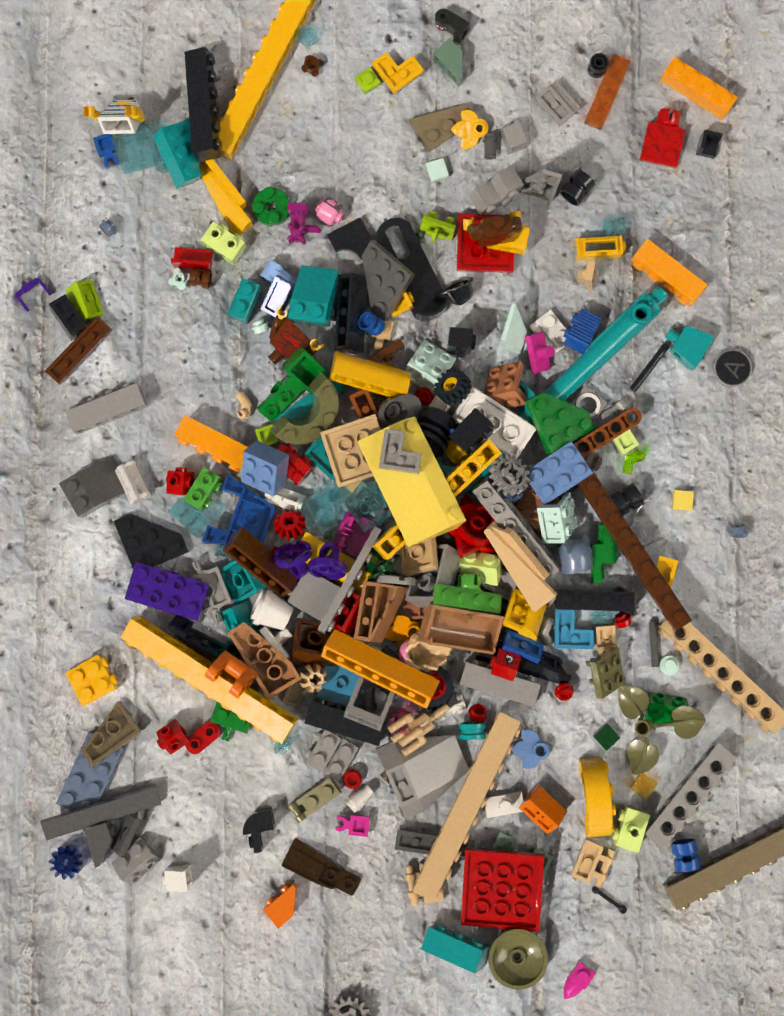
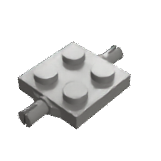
M199 560L192 562L195 574L190 578L210 583L201 615L212 613L216 624L223 621L219 610L233 601L219 567L203 570Z

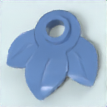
M525 729L521 731L523 741L515 743L511 751L516 756L523 758V768L532 769L538 765L540 760L549 756L550 747L547 742L540 740L536 732ZM542 746L544 748L543 752L537 753V747Z

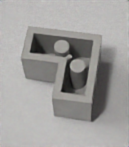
M512 165L498 171L491 181L475 187L469 197L480 215L486 212L491 214L498 209L497 207L510 205L513 202L512 199L520 194L519 190L524 184Z

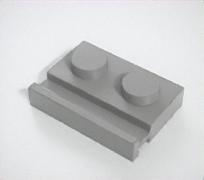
M557 80L535 97L538 104L558 127L581 108Z

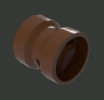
M192 267L189 285L194 287L198 285L203 289H209L212 271H201L199 268Z

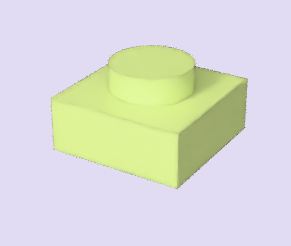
M630 429L612 440L621 455L639 445Z

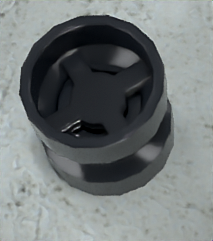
M597 53L591 57L587 68L588 74L591 77L598 79L604 76L609 63L606 55Z

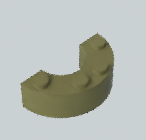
M322 372L308 386L314 396L313 407L309 413L298 419H291L282 415L270 429L280 440L291 444L310 443L321 437L320 432L329 430L334 424L339 409L338 395L331 381Z

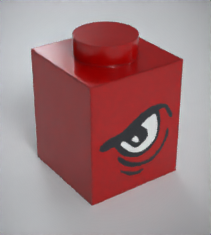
M499 648L497 655H492L489 666H492L491 675L513 681L522 655Z

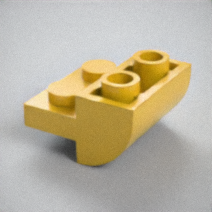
M514 588L502 625L536 641L547 603L534 612L521 591Z

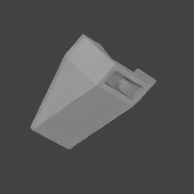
M454 734L426 737L427 742L407 757L403 755L401 750L417 739H414L404 747L399 742L394 743L391 741L375 748L405 819L424 812L469 771Z

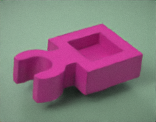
M351 814L350 820L343 815L337 816V820H342L344 825L336 826L335 830L344 831L349 829L348 835L368 837L370 816Z

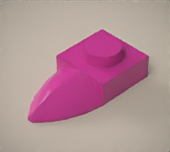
M578 961L565 981L564 999H570L579 994L583 989L585 990L596 973Z

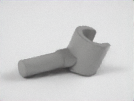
M620 400L614 406L601 413L605 416L616 409L623 412L629 405L624 400Z

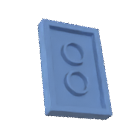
M572 441L527 470L530 472L527 476L530 478L528 483L543 505H547L593 474Z

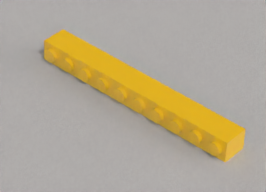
M286 0L285 3L282 2L280 4L279 14L276 19L274 18L271 21L268 35L265 34L263 36L260 50L254 53L251 67H247L245 70L242 84L239 83L237 85L234 99L228 102L225 116H221L218 121L221 128L219 139L222 143L220 155L230 160L233 159L316 0Z
M137 615L131 618L121 638L125 640L127 645L137 648L144 656L157 661L159 666L169 669L176 677L186 680L191 687L201 690L209 699L218 701L223 708L233 711L241 720L250 722L256 730L265 732L273 741L283 743L289 737L299 720L298 718L250 687L238 699L235 698L229 691L237 680L236 678L224 671L216 681H210L205 677V673L211 666V661L142 616Z

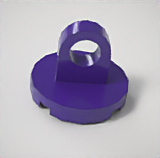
M296 541L297 544L293 545L292 543H286L275 551V564L281 568H289L292 575L300 579L307 574L305 562L313 554L311 546L306 541Z
M328 542L321 547L319 558L309 561L308 572L317 578L327 576L328 580L340 579L346 575L347 565L339 560V548L333 543ZM332 549L330 555L327 556L328 551Z

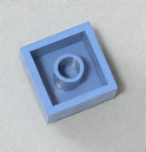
M256 440L243 453L241 482L274 497L286 485L289 455Z

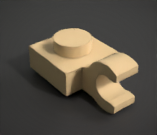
M384 321L385 328L383 332L378 336L371 335V338L376 339L374 352L382 350L384 341L390 342L394 322Z

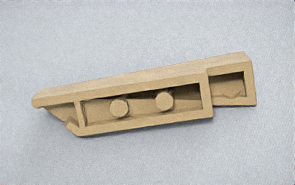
M493 521L484 530V533L530 608L535 612L557 596V593L544 581L550 574L513 529L509 527L506 529L499 528L496 522Z

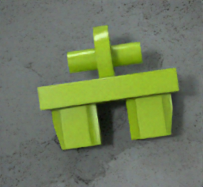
M431 210L427 215H423L420 230L432 236L431 242L435 243L436 238L441 240L445 238L452 241L456 228L455 218L448 216L445 217L444 221L438 220L439 214Z

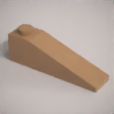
M243 622L228 632L246 664L258 672L255 679L267 699L302 679L293 663L247 623Z

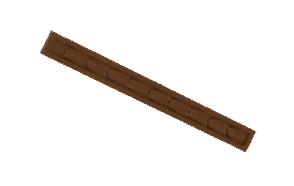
M593 472L591 476L578 483V487L674 632L690 623L692 619Z

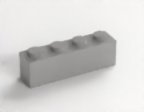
M130 382L123 385V388L120 390L112 389L105 392V395L102 397H91L87 400V403L82 405L80 403L71 405L70 409L66 410L65 413L73 433L78 435L147 408L148 405L140 385Z
M470 659V662L465 661L459 680L460 685L532 707L535 706L541 684L536 683L537 679L528 676L522 679L516 673L514 680L510 681L491 675L492 666H488V668L481 666L482 662Z

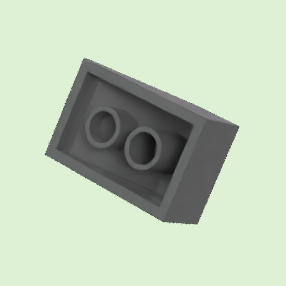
M114 456L88 467L59 483L78 517L84 518L125 494L115 472L119 465Z

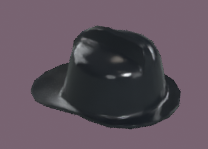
M473 277L458 280L434 295L445 294L447 297L450 296V301L453 304L463 305L473 294L471 285Z

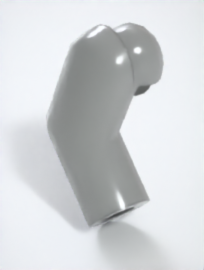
M550 616L543 618L539 630V635L545 646L554 642L549 632L555 621Z

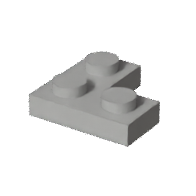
M385 429L379 469L419 475L422 454L402 451L405 438L404 431Z

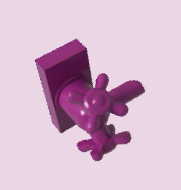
M288 202L287 210L291 217V223H288L287 227L290 229L291 235L287 237L289 244L301 242L305 245L306 240L303 236L307 232L320 233L322 230L317 225H305L306 218L309 219L310 214L307 204Z

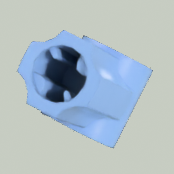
M269 260L260 277L272 285L275 276L279 275L294 284L290 292L292 295L297 278L284 271L276 262Z

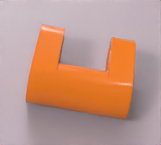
M225 650L208 668L205 677L214 682L224 671L237 679L229 693L238 699L252 684L258 672Z

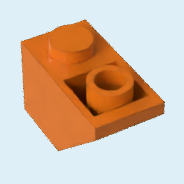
M295 881L291 884L287 882L280 888V894L276 897L272 895L265 901L266 906L263 911L278 929L294 915L297 883Z

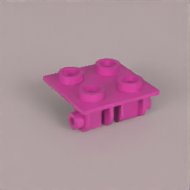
M346 511L332 543L339 550L358 557L374 527L380 529L381 526Z

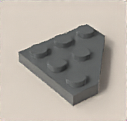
M370 240L362 255L370 306L375 314L384 321H388L415 274L376 240Z

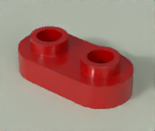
M210 721L203 724L188 737L190 742L185 745L188 752L192 754L202 752L219 737L221 732L220 726ZM208 728L213 730L212 735L207 734ZM193 741L198 742L197 748L192 746Z

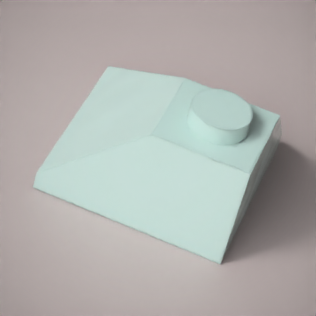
M512 303L498 347L520 354L521 350L526 349L527 346L525 339L527 331L516 304Z

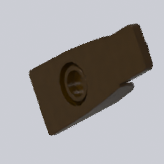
M297 838L294 839L282 862V867L318 885L330 889L337 888L351 896L354 895L361 881L359 876L345 870L336 861Z

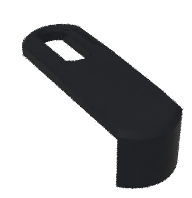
M402 218L386 220L379 226L376 232V241L415 274L406 290V293L411 292L415 301L412 303L414 308L411 309L414 318L421 321L437 319L447 309L450 296L446 297L445 294L434 295L443 289L410 222ZM389 227H399L411 251L407 258L398 259L385 233Z

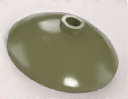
M515 928L501 933L493 941L489 950L488 961L493 976L500 984L510 989L522 990L534 986L544 976L548 965V955L545 945L536 934L526 929ZM516 952L520 953L519 958H514L513 955Z

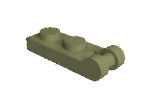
M330 776L291 803L287 808L296 816L295 820L297 823H300L340 795L342 791ZM301 804H302V805L305 807V809H306L304 812H302V811L300 810V808L298 807V806H300Z

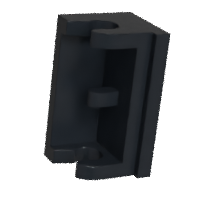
M66 294L49 303L50 311L71 341L76 339V335L82 332L87 324Z

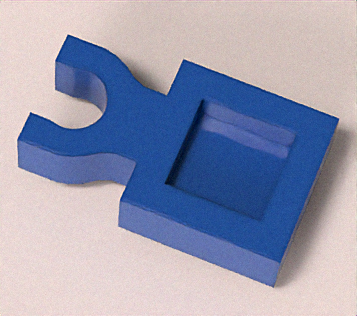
M112 134L94 137L93 140L100 158L104 157L103 162L106 169L110 168L108 164L110 160H114L116 165H120L118 158L113 154L118 152Z

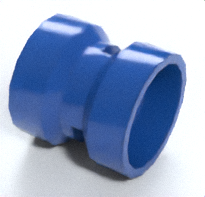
M364 312L358 321L360 329L368 331V333L374 336L381 334L385 328L384 320L371 312Z

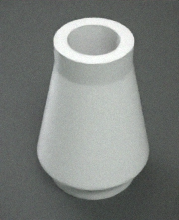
M366 785L347 796L348 799L345 802L354 813L360 812L374 793Z

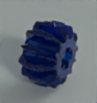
M67 845L65 849L60 846L58 852L54 851L51 854L53 859H50L49 863L54 864V866L50 868V871H57L55 877L62 874L63 880L67 876L72 879L75 877V873L78 874L81 871L78 866H82L83 862L78 859L82 857V854H75L77 852L76 847L71 851L70 845ZM65 859H68L67 866L64 865Z

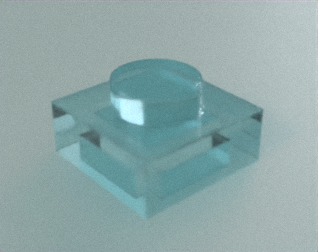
M594 612L595 616H589V623H612V616H606V612Z

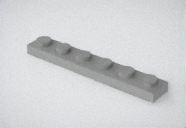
M374 527L319 625V632L326 634L327 631L331 632L336 623L333 621L336 614H341L345 607V604H343L346 596L350 598L355 588L352 586L354 581L360 580L364 572L362 570L364 563L368 564L373 555L371 552L373 547L371 545L381 537V529Z

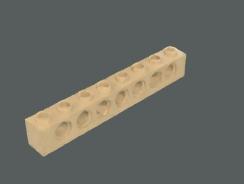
M665 617L658 623L657 627L660 629L658 632L665 639L670 638L674 642V648L680 653L684 651L688 655L687 660L694 666L698 664L703 669L701 673L705 677L714 679L717 682L715 686L723 693L726 691L730 694L731 697L729 699L737 706L741 705L746 709L744 713L752 720L755 718L760 723L758 726L764 732L775 734L784 725V710L691 623L682 627L683 635L679 638L676 637L674 630ZM692 640L697 643V648L694 651H691L689 648V643ZM706 654L711 656L709 664H705L703 661ZM721 667L726 671L722 678L718 676V670ZM737 680L740 687L737 691H734L732 684ZM749 694L754 696V701L751 704H748L746 700ZM766 707L768 715L763 718L761 710Z

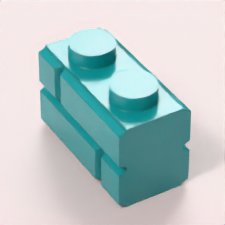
M242 278L239 284L240 288L237 289L228 315L232 319L248 324L262 289L260 285Z

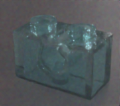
M181 497L168 511L197 538H200L205 533L208 525H212Z

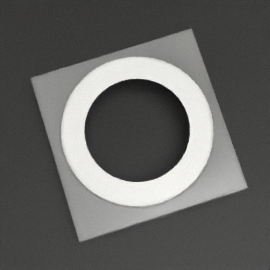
M584 386L571 404L580 408V402L583 398L592 397L597 403L596 410L589 414L592 422H594L607 405V402Z

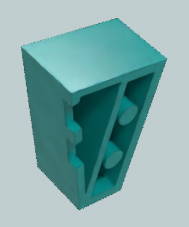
M189 120L160 128L153 135V138L176 189L193 184L201 177L199 161L192 155Z

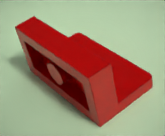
M175 247L174 258H171V264L174 268L192 269V267H196L200 270H212L213 251Z

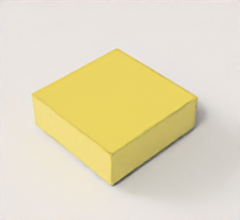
M673 490L672 509L692 511L694 492Z

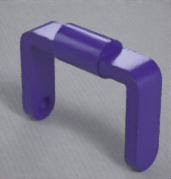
M40 278L27 282L15 294L27 312L29 308L20 296L24 293L26 294L36 284L40 283L49 296L52 294Z

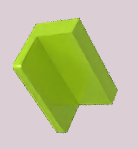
M92 280L76 281L65 290L68 299L84 321L96 318L97 316L101 318L104 315Z

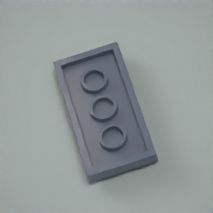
M89 731L56 804L72 811L100 802L123 753L124 746L92 768L81 753L83 747L94 734Z

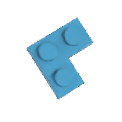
M555 610L554 648L594 649V630L575 629V610Z

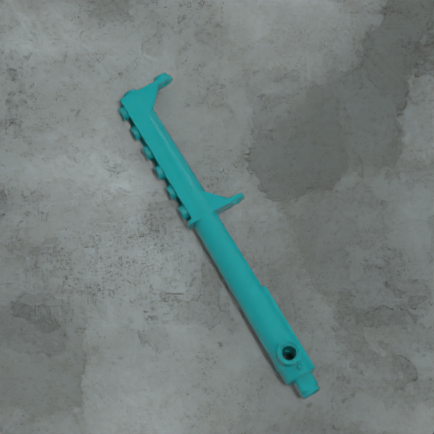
M658 286L649 295L646 293L641 295L588 346V350L544 393L565 401L661 313L659 306L668 298L667 293ZM520 380L519 387L525 392L526 397L529 399L536 394ZM524 405V408L517 415L535 426L527 406ZM436 458L441 470L446 475H448L456 467L444 466ZM491 464L462 490L464 494L468 492L472 494L474 486L489 474H492L488 471L492 467Z

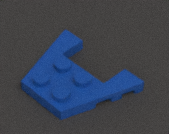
M227 473L221 491L238 496L237 506L228 530L224 531L208 525L202 543L226 544L230 536L242 527L261 543H264L276 508Z

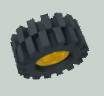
M452 368L451 371L447 369L446 374L442 372V377L437 378L438 383H435L434 386L436 388H434L436 396L449 406L453 404L455 406L457 402L462 403V398H467L466 394H470L471 391L469 389L472 388L471 380L458 368Z

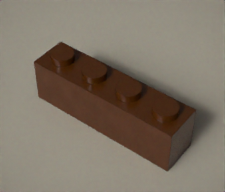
M243 527L230 536L223 549L226 554L272 590L278 597L282 598L292 592L298 579L292 575L289 568H281L275 564V556L270 549Z

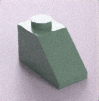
M449 38L433 53V61L459 87L462 81L463 51L458 42H453Z

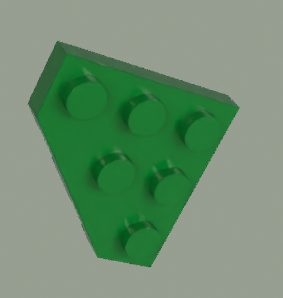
M544 392L524 401L547 454L555 452L567 443L573 442L595 429L588 411Z

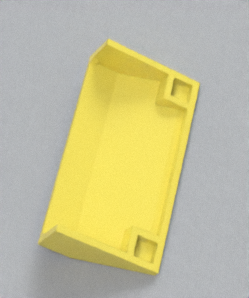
M415 416L399 421L358 441V445L408 547L455 530L466 521ZM385 429L404 431L405 438L402 451L422 454L419 475L379 469Z

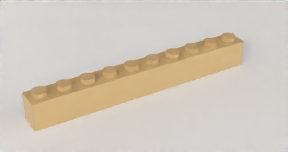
M500 711L497 712L486 735V739H484L412 887L413 892L433 902L435 898H440L444 889L441 886L444 880L448 881L453 871L450 867L453 861H458L461 855L459 849L462 843L466 844L470 836L468 830L470 826H475L479 817L476 814L479 808L483 809L487 801L485 795L488 790L491 791L496 782L494 777L497 772H501L504 766L502 760L505 754H510L513 747L511 742L514 737H518L521 731L520 721Z

